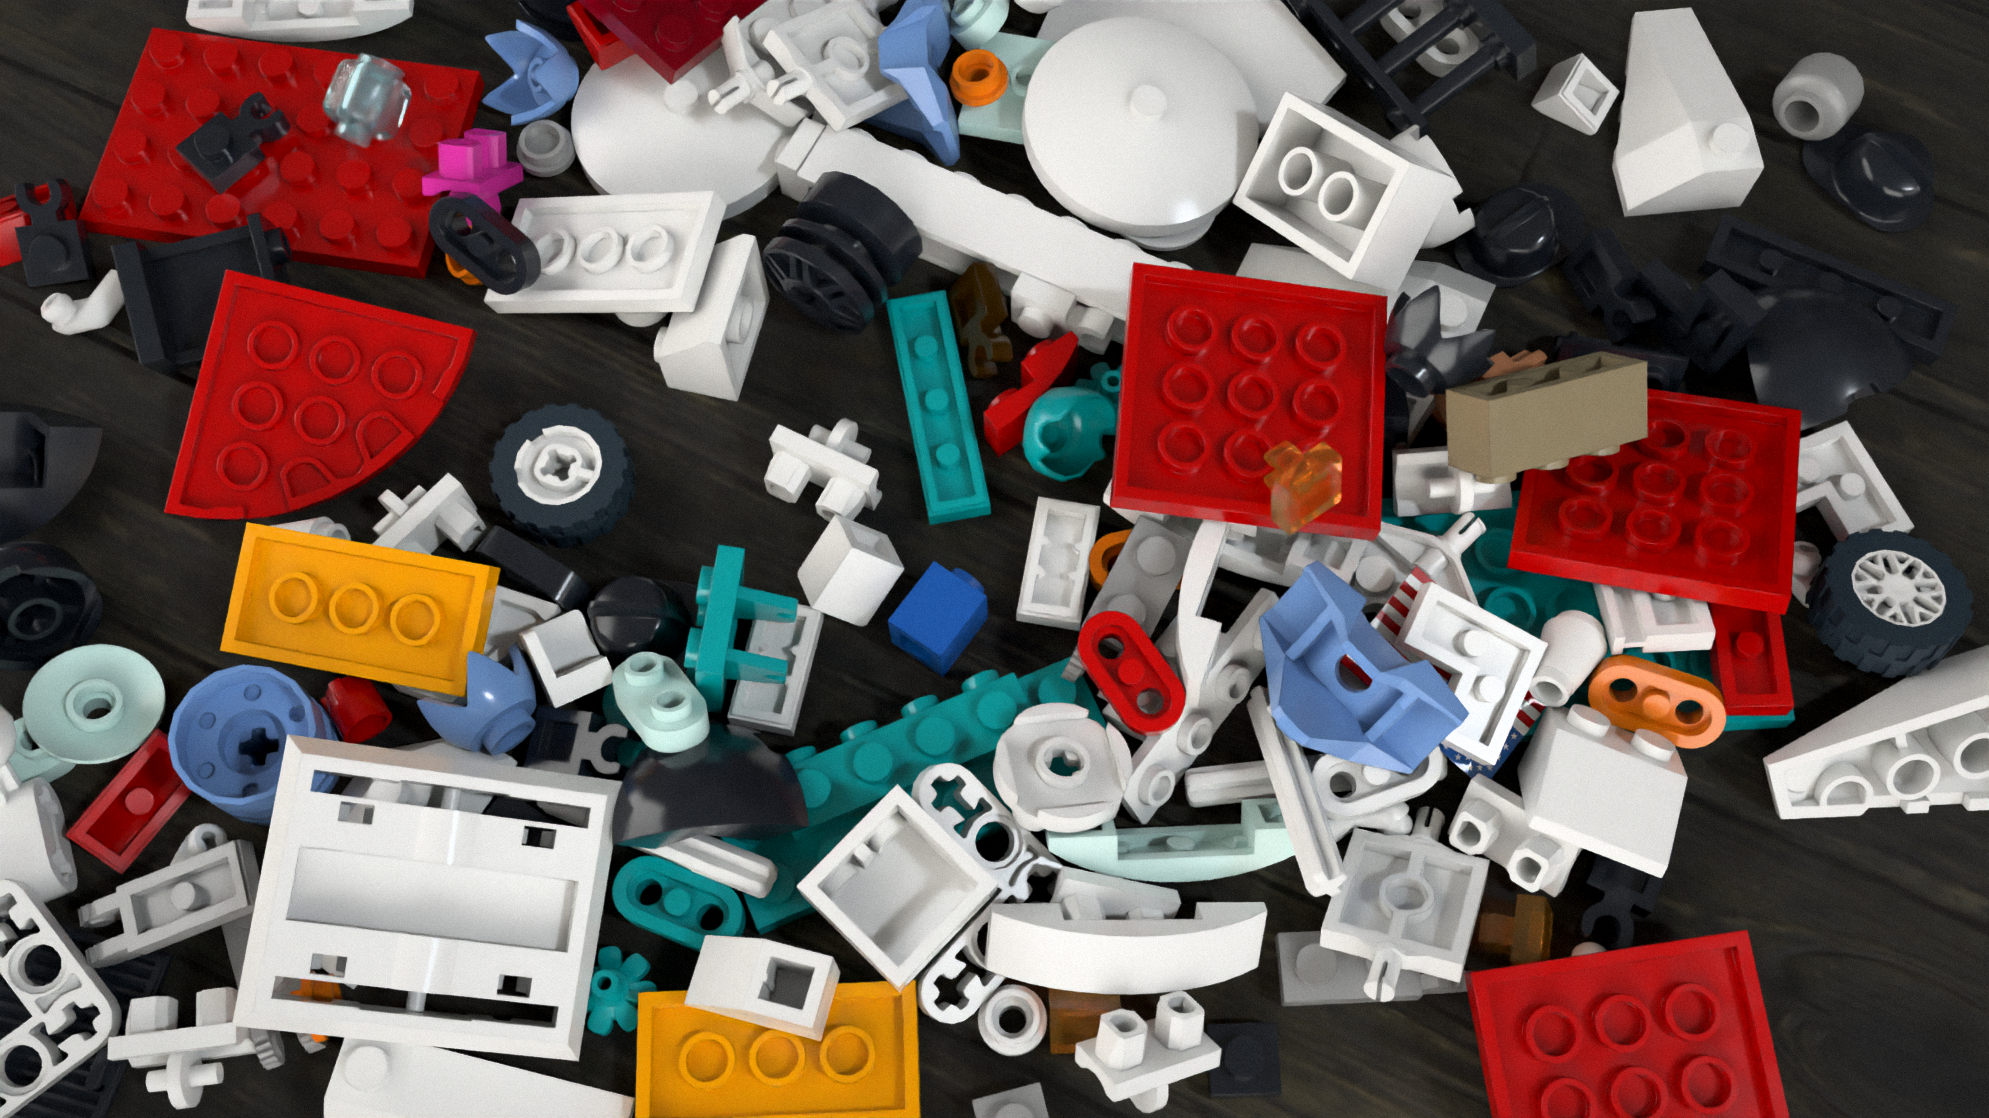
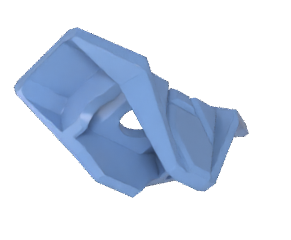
M906 0L895 20L878 36L881 74L900 85L907 93L908 99L863 122L918 142L925 146L945 166L954 165L960 158L958 120L947 86L939 77V68L953 42L952 35L950 34L951 8L948 0Z
M1318 560L1308 564L1303 569L1302 575L1281 599L1259 618L1271 714L1276 720V725L1289 740L1296 741L1302 746L1347 761L1411 774L1452 731L1465 721L1470 713L1427 659L1415 663L1409 662L1368 622L1362 612L1367 598ZM1344 654H1348L1372 679L1369 688L1364 690L1353 689L1342 680L1339 673V662Z

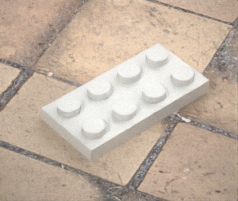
M715 191L520 199L511 223L527 235L535 244L541 259L540 275L532 286L511 295L498 294L488 288L484 302L497 313L693 312L727 204Z

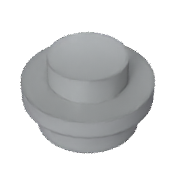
M537 120L527 125L520 134L516 149L518 159L523 168L528 173L538 177H551L564 172L572 164L576 156L570 132L551 120Z

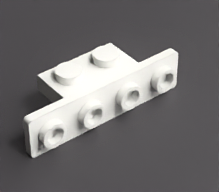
M1261 588L1226 634L1220 632L1217 652L1198 708L1185 704L1179 721L1169 731L1156 736L1140 735L1130 730L1122 722L1109 703L1102 711L1107 721L1116 729L1143 741V744L1131 758L1132 774L1121 801L1134 820L1146 824L1157 809L1170 798L1175 785L1196 757L1206 750L1214 733L1235 705L1245 698L1250 685L1265 667L1259 618L1279 601L1275 592ZM1176 616L1154 646L1178 677L1175 657ZM1144 692L1137 698L1138 707L1144 713L1154 714L1162 709V700L1156 693Z

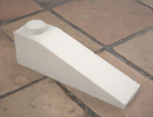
M1689 7L1635 12L1631 23L1625 75L1627 77L1624 99L1619 112L1618 122H1620L1618 144L1614 150L1612 164L1624 217L1741 206L1764 169V164L1751 118L1693 10Z

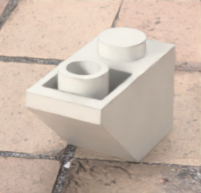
M706 935L684 1004L821 1041L839 980L840 970L832 956L761 938Z

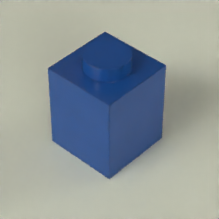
M934 561L888 619L891 642L944 677L988 619L987 596L983 594V586L966 571L954 568L950 572Z

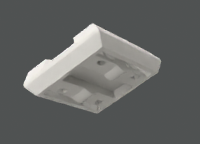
M287 734L232 1026L579 1061L613 848L612 825L614 809L622 781ZM316 772L345 777L357 776L396 784L402 782L444 788L441 808L312 792L310 790L313 774ZM462 791L503 796L505 799L527 802L539 801L546 802L549 805L586 809L583 828L458 811ZM341 801L375 806L374 808H365L362 823L371 825L338 821H348L350 805L341 804ZM530 826L554 830L553 832L542 831L540 846L551 849L522 845L527 842L529 830L524 827ZM323 955L338 956L335 971L343 972L344 977L310 973V970L321 969ZM504 975L518 976L516 991L524 992L528 997L497 994V989H502ZM275 976L408 991L406 1008L360 1004L357 1001L339 999L323 1002L315 1001L310 996L273 993ZM426 994L455 995L554 1006L552 1022L516 1018L510 1021H502L488 1015L470 1013L462 1015L425 1011Z

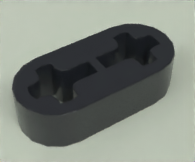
M494 526L475 550V554L486 565L500 568V576L533 597L559 605L564 614L572 610H578L591 593L590 587L570 569L502 527Z

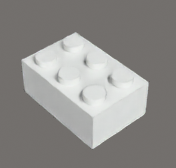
M1286 91L1232 203L1350 280L1397 292L1456 178L1337 110Z

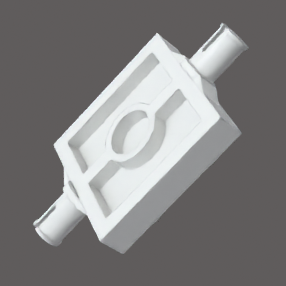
M835 0L772 27L762 43L787 73L777 79L770 80L767 84L769 98L771 99L776 96L773 103L783 105L797 96L804 95L836 133L908 99V95L900 85L881 74L879 69L878 36L887 27L870 16L858 0Z
M1426 806L1418 809L1410 836L1384 835L1354 828L1343 861L1347 878L1342 883V892L1331 897L1321 927V947L1373 961L1367 981L1364 984V992L1367 996L1376 1000L1381 980L1384 978L1380 1002H1387L1394 998L1401 969L1413 970L1459 983L1461 980L1487 880L1490 860L1458 853L1438 843L1441 828L1445 822V816L1436 808L1433 810L1428 827L1430 807Z

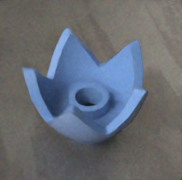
M516 19V29L519 31H506L485 37L487 43L508 64L514 74L484 97L482 102L494 109L512 114L511 126L543 120L556 113L567 101L574 97L579 83L577 63L568 54L567 49L544 29Z
M514 642L508 648L513 661L514 672L482 654L474 651L468 652L467 707L445 703L429 697L417 700V704L430 726L446 741L473 752L487 748L491 755L497 756L517 746L532 732L536 724L531 717L537 705L535 685L531 670L517 642Z

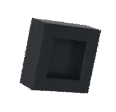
M1276 1022L1206 1024L1204 1033L1222 1049L1219 1067L1207 1070L1209 1099L1279 1097L1282 1094Z

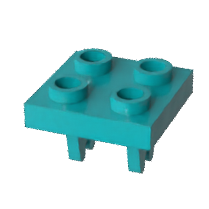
M719 544L714 567L702 565L696 596V605H699L696 626L703 627V629L690 628L684 667L687 668V678L705 699L707 712L722 714L728 679L785 684L788 661L733 649L738 619L794 623L796 621L798 599L743 587L745 549Z

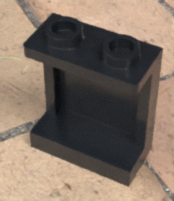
M259 212L247 215L248 225L148 249L136 240L111 246L140 365L161 375L202 365L226 269L290 285L285 264L293 261V255L284 229L276 227Z

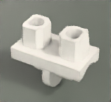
M843 418L832 431L815 424L808 438L779 424L777 425L769 439L773 458L764 478L766 489L771 495L788 503H796L808 481L817 484L825 489L815 504L816 510L820 516L829 522L835 514L853 521L863 506L874 511L882 497V491L876 489L879 472L877 469L866 465L871 455V449L855 442L858 434L856 422Z
M1448 446L1392 450L1393 512L1397 517L1452 512L1455 515H1460L1467 511L1512 508L1510 482L1503 484L1481 483L1476 480L1475 474L1448 466Z
M447 473L428 492L418 485L403 500L388 489L382 493L378 500L389 513L372 528L380 536L372 545L431 555L448 538L459 549L466 552L472 550L487 536L489 530L477 514V508L462 484L451 474Z
M1480 773L1471 779L1447 832L1450 835L1449 841L1451 845L1470 856L1483 854L1505 867L1510 874L1511 881L1531 893L1541 889L1553 897H1556L1563 890L1570 870L1582 850L1579 846L1529 828L1523 798Z
M1062 866L1050 903H1060L1064 920L1174 919L1181 901L1178 891L1174 889L1131 881L1096 871L1089 872Z
M223 987L197 992L196 1027L177 1029L178 1000L172 997L152 996L131 999L125 1036L108 1038L107 1059L112 1061L128 1059L131 1067L136 1069L167 1065L166 1069L149 1071L147 1073L146 1087L149 1092L167 1090L172 1106L178 1110L196 1107L200 1102L204 1085L220 1084L223 1082L224 1069L222 1063L202 1064V1060L257 1053L254 1049L255 1045L249 1028L232 1026L238 990L231 987Z
M1175 991L1160 996L1157 1004L1156 1018L1144 1021L1135 1011L1122 1008L1102 1014L1097 1037L1076 1043L1075 1062L1081 1068H1088L1096 1074L1102 1083L1106 1095L1113 1102L1130 1098L1140 1111L1151 1113L1162 1109L1166 1105L1168 1100V1084L1219 1067L1222 1049L1203 1032L1204 1009L1186 992Z

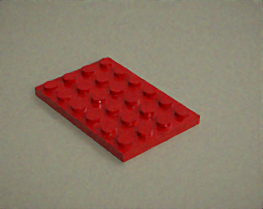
M152 28L78 219H84L88 232L174 243L248 225L247 215L260 212L276 227L284 229L292 249L293 261L425 279L436 244L429 229V213L433 204L437 200L449 196L451 190L443 191L435 196L423 195L422 177L439 170V142L446 139H465L464 132L472 128L485 83L480 72L475 70ZM261 92L272 108L261 119L268 118L273 112L280 109L289 121L291 128L281 139L261 143L259 147L266 159L220 195L184 162L175 147L220 111L232 121L240 114V107L244 100L254 93Z

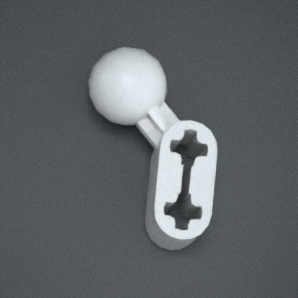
M0 704V879H14L26 883L37 893L43 903L71 893L77 888V872L70 840L65 836L67 827L64 813L55 791L44 778L36 777L22 783L9 759L15 752L17 733L13 716ZM14 897L0 898L1 917H10L9 910L17 904Z

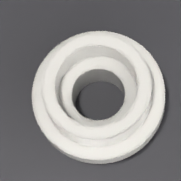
M1014 984L996 988L980 1006L978 1013L979 1031L985 1043L999 1054L1006 1056L1026 1054L1041 1042L1046 1032L1047 1013L1045 1006L1039 996L1027 987ZM1015 1009L1025 1016L1026 1024L1020 1032L1008 1033L1001 1028L999 1019L1005 1011Z

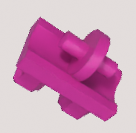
M473 128L464 132L465 139H446L439 142V170L422 177L423 195L435 196L451 190L449 195L458 192H470L480 197L500 214L501 204L497 193L523 181L522 164L507 161L506 132ZM466 217L467 224L469 226L472 225L471 221Z

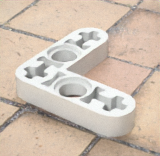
M941 763L929 766L919 773L913 783L912 799L999 882L996 893L916 977L917 1004L922 1012L939 1022L954 1024L962 1022L974 1014L1006 978L986 970L985 956L978 949V932L982 925L989 921L990 904H1003L1006 899H1008L1010 904L1024 903L1033 890L1027 882L1030 875L1035 877L1050 875L1052 880L1049 882L1047 890L1053 897L1057 877L1063 865L1027 829L1022 828L1015 822L1012 813L970 771L958 764ZM934 779L940 782H948L955 779L958 787L954 790L953 795L966 810L975 809L978 802L984 807L983 811L976 813L966 821L960 834L953 827L965 819L950 806H941L935 809L931 804L937 795L935 789L931 786ZM988 822L999 823L1005 828L1009 836L1007 852L1002 858L993 862L982 858L975 844L979 829ZM1034 901V902H1032V903H1046V902ZM962 949L971 963L986 970L987 973L980 980L977 974L968 972L956 987L958 994L962 997L959 1003L954 1006L947 1002H942L936 1006L934 1001L940 992L933 983L940 975L953 979L966 967L967 964L955 958L956 954Z
M0 879V898H15L17 904L9 910V915L20 930L32 929L37 924L40 931L19 940L8 952L5 948V943L18 939V936L8 924L0 923V974L33 1016L0 1040V1097L6 1100L2 1107L0 1102V1118H10L108 1044V1038L117 1035L122 1023V1010L117 999L96 971L87 964L86 958L37 893L26 883L14 879ZM43 944L53 947L61 957L59 975L53 982L45 986L34 984L25 973L27 955L34 948ZM75 1005L80 1008L98 1007L100 1015L92 1022L97 1031L94 1036L88 1032L78 1033L70 1036L57 1046L48 1036L40 1032V1029L45 1025L48 1035L57 1034L74 1023L77 1017L72 1008ZM20 1045L33 1047L42 1059V1069L39 1077L28 1086L14 1084L5 1073V1061L8 1054ZM58 1047L68 1053V1057L64 1061Z

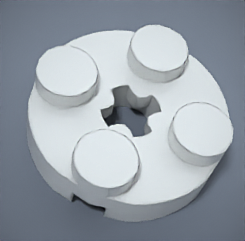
M1069 703L1036 705L1024 710L1015 717L1014 725L1005 731L1004 734L1002 733L997 743L993 762V777L996 789L1004 803L1012 809L1015 822L1029 831L1046 829L1054 832L1071 833L1085 831L1114 819L1132 774V759L1128 745L1114 726L1108 722L1105 729L1098 722L1087 718L1089 710ZM1062 757L1066 766L1078 767L1079 771L1073 772L1072 776H1060L1053 773L1049 768L1051 767L1052 758Z

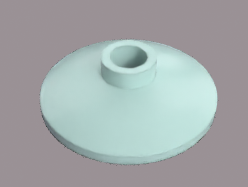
M95 644L81 646L51 659L34 675L24 695L23 718L34 742L51 756L77 764L105 763L124 757L145 743L162 721L166 706V694L158 671L142 655L115 645ZM106 708L111 711L104 717L87 719L88 714L94 709Z

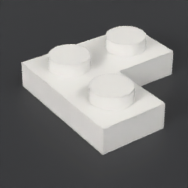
M1848 421L1800 439L1796 513L1817 506L1838 542H1844L1849 534L1857 531L1865 533L1869 529L1882 528L1883 531L1887 532L1898 530L1909 533L1914 528L1913 523Z
M1433 582L1421 584L1394 644L1424 660L1427 659L1431 664L1452 674L1448 686L1470 714L1441 744L1482 765H1495L1548 643Z

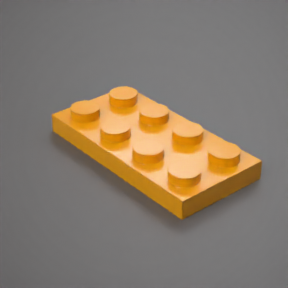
M247 522L220 651L467 697V655L469 651L483 655L500 568Z
M912 980L900 993L888 981L837 983L821 1041L686 1006L684 1002L688 990L638 993L635 1118H921L916 980Z

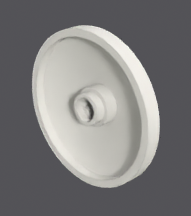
M1116 17L1103 19L1077 28L1064 36L1047 51L1038 63L1027 89L1022 112V135L1027 157L1034 172L1048 192L1062 206L1084 221L1101 229L1129 236L1160 237L1178 234L1198 227L1218 215L1234 199L1258 146L1259 130L1256 107L1248 86L1236 67L1220 50L1194 32L1181 26L1152 18Z
M723 45L673 85H670L636 53L604 71L600 70L595 62L578 88L571 112V132L575 151L586 177L600 195L715 191L727 204L722 220L750 209L776 189L780 184L777 168L774 164L777 148L785 136H793L801 122L793 128L785 126L749 102L745 105L743 101L730 108L724 114L716 112L714 108L721 100L710 105L708 92L719 87L731 77Z

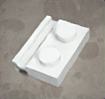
M1592 583L1612 655L1622 654L1623 648L1641 647L1642 653L1711 649L1716 631L1706 601Z

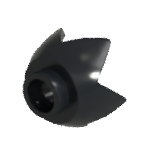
M1438 285L1430 287L1412 300L1403 291L1394 304L1385 331L1384 352L1389 359L1384 365L1386 373L1400 388L1419 398H1426L1430 392L1443 395L1446 394L1445 389L1472 383L1483 376L1494 364L1487 355L1495 338L1496 330L1482 329L1461 336L1442 338L1440 325L1441 293Z

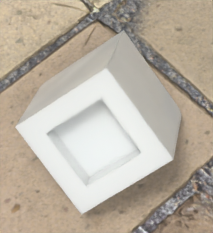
M835 514L800 567L798 578L812 609L863 627L868 624L903 572L904 567L886 534Z
M579 610L569 611L518 633L545 697L552 707L557 708L612 683L613 670L606 656L600 655L585 619Z

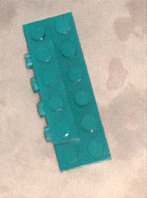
M1070 657L1018 679L1014 672L1001 678L996 670L980 672L962 683L963 693L941 703H939L936 695L923 696L905 705L901 709L903 719L881 728L878 727L874 720L864 721L851 726L840 735L842 744L818 754L814 746H806L787 753L785 756L792 764L804 793L809 826L765 841L721 837L724 842L770 859L778 868L777 879L766 897L757 898L743 892L760 935L817 911L801 895L797 885L897 784L912 798L913 783L920 772L929 766L941 763L958 764L970 771L1012 813V809L1004 803L996 789L993 777V762L997 743L1002 733L1004 734L1005 731L1014 725L1015 717L1024 710L1036 705L1069 703L1089 710L1087 718L1098 722L1106 729L1105 720L1083 675L1078 677L1074 683L1061 677ZM1062 757L1052 758L1051 767L1049 768L1053 773L1060 776H1072L1073 772L1079 771L1078 767L1066 766ZM934 779L931 786L937 793L935 799L931 802L933 807L937 809L941 806H950L965 819L953 827L960 834L966 821L976 813L983 811L984 807L978 802L975 809L966 810L953 795L954 790L958 787L955 779L948 782H940ZM988 822L979 829L975 842L1005 830V828L997 822Z

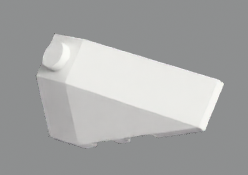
M1259 243L1251 244L1236 276L1388 296L1387 324L1394 304L1403 291L1412 300L1430 287L1438 285L1441 293L1440 325L1442 338L1456 337L1475 332L1496 286L1442 263L1414 260L1398 291L1394 292L1350 280L1303 248Z
M1989 645L1943 659L1931 670L1924 669L1917 676L1907 677L1763 758L1775 811L1780 819L1860 816L1868 808L1901 807L1906 814L1928 813L1930 805L1962 804L1968 811L1989 810Z
M345 1037L324 1097V1118H632L636 1099L433 1046Z

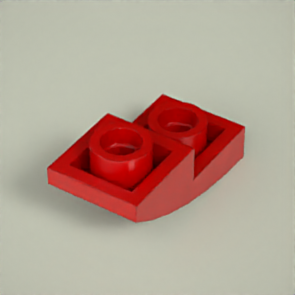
M1070 331L1056 341L1047 339L1034 346L1021 362V389L1018 391L1016 388L1004 391L990 403L988 409L984 412L985 440L998 457L1023 440L1025 420L1035 400L1052 388L1070 385L1078 366L1079 339L1073 331Z

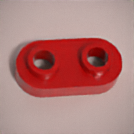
M1104 611L1092 616L1083 625L1078 638L1077 651L1083 668L1122 722L1130 730L1144 736H1156L1169 731L1179 721L1185 706V692L1178 677L1132 617L1118 611ZM1107 638L1116 639L1123 647V654L1116 659H1106L1099 653V643ZM1144 692L1156 693L1162 700V709L1154 714L1144 713L1138 707L1137 698Z

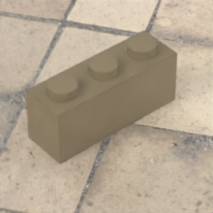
M1600 351L1445 389L1448 466L1475 474L1476 480L1485 484L1512 482L1517 478V472L1532 468L1540 470L1560 469L1569 465V458L1584 454L1591 456L1615 454L1620 451L1621 444L1648 437L1647 361Z

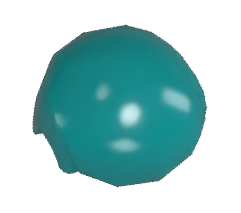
M1079 386L1052 388L1037 398L1026 417L1022 443L1024 454L1034 471L1054 480L1064 482L1081 477L1094 461L1104 459L1106 452L1102 446L1103 434L1106 430L1116 428L1117 413L1112 400L1097 391Z

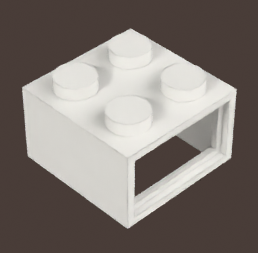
M897 784L797 885V888L801 895L900 993L996 893L999 882Z

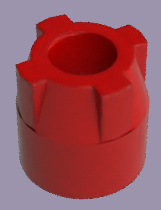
M347 676L342 679L338 677L328 684L329 688L326 691L325 697L320 700L346 743L357 744L369 740L382 732L392 721L390 710L370 679L356 676Z

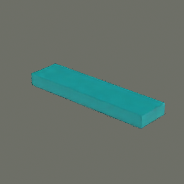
M945 290L886 300L929 524L934 525L991 514V505Z

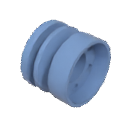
M245 664L216 671L192 687L173 714L168 736L172 767L188 789L246 824L270 826L287 734L342 741L337 728L326 710L314 698L310 697L295 680L271 667ZM274 743L278 746V752L269 753L270 744ZM267 755L265 765L257 762L258 756ZM314 772L310 791L330 794L338 782L339 776Z

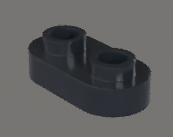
M458 192L443 197L433 204L429 213V229L435 243L489 289L498 294L511 295L532 286L537 281L541 271V259L533 241L480 197L470 192ZM466 217L471 221L472 229L467 224Z

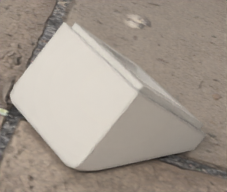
M1581 53L1556 64L1550 70L1531 106L1540 113L1590 136L1597 132L1620 91Z

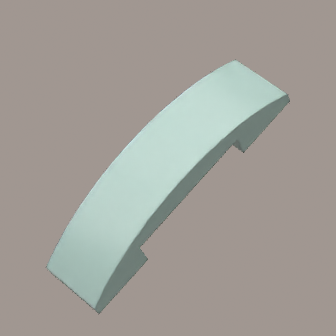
M1277 798L1242 799L1241 824L1116 829L1112 819L1108 823L1080 832L1063 833L1044 829L1049 852L1092 871L1141 881L1192 882L1224 878L1258 870L1295 855Z

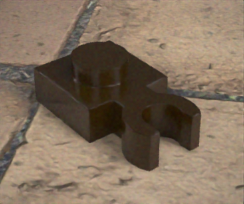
M972 262L947 292L946 297L959 346L969 347L968 364L973 377L995 378L998 375L995 361L1010 362L1013 359L1011 342L1006 335L1002 334L1000 324L1008 316L1006 297L1000 288L994 264Z

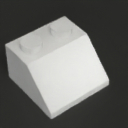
M741 234L714 245L694 311L673 312L669 326H662L658 331L654 345V360L660 364L668 387L738 401L770 301L756 236Z
M1574 704L1571 709L1564 706H1547L1517 768L1528 827L1662 878L1669 864L1688 779L1675 745L1662 735L1647 729H1637L1634 734L1613 726L1610 720L1602 713L1584 705Z

